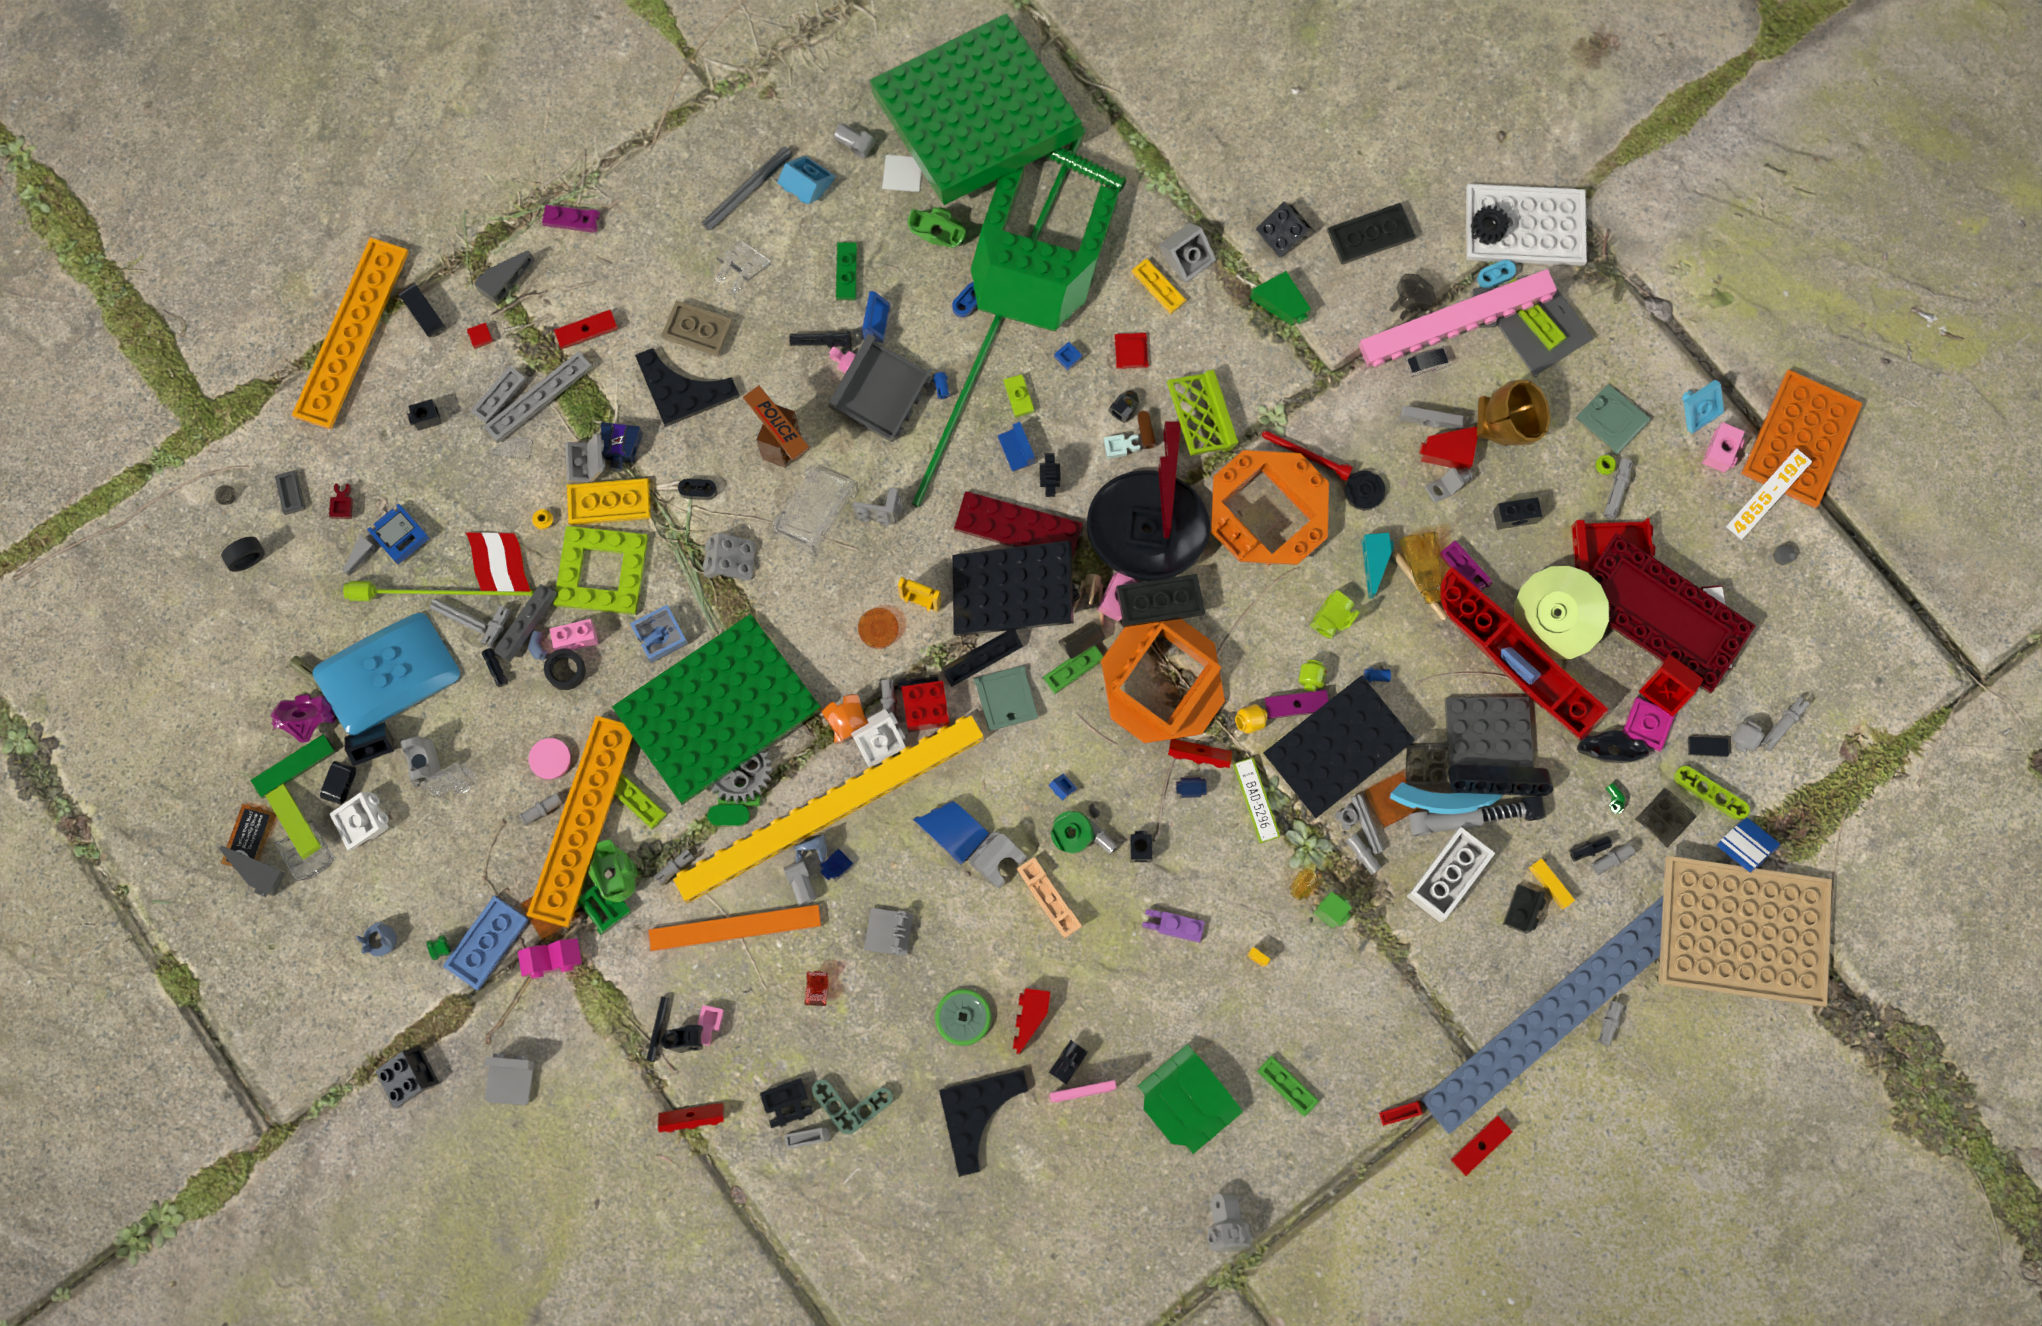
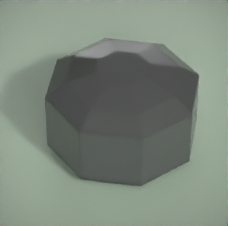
M1787 544L1778 546L1773 553L1775 562L1781 565L1790 564L1796 556L1794 548Z

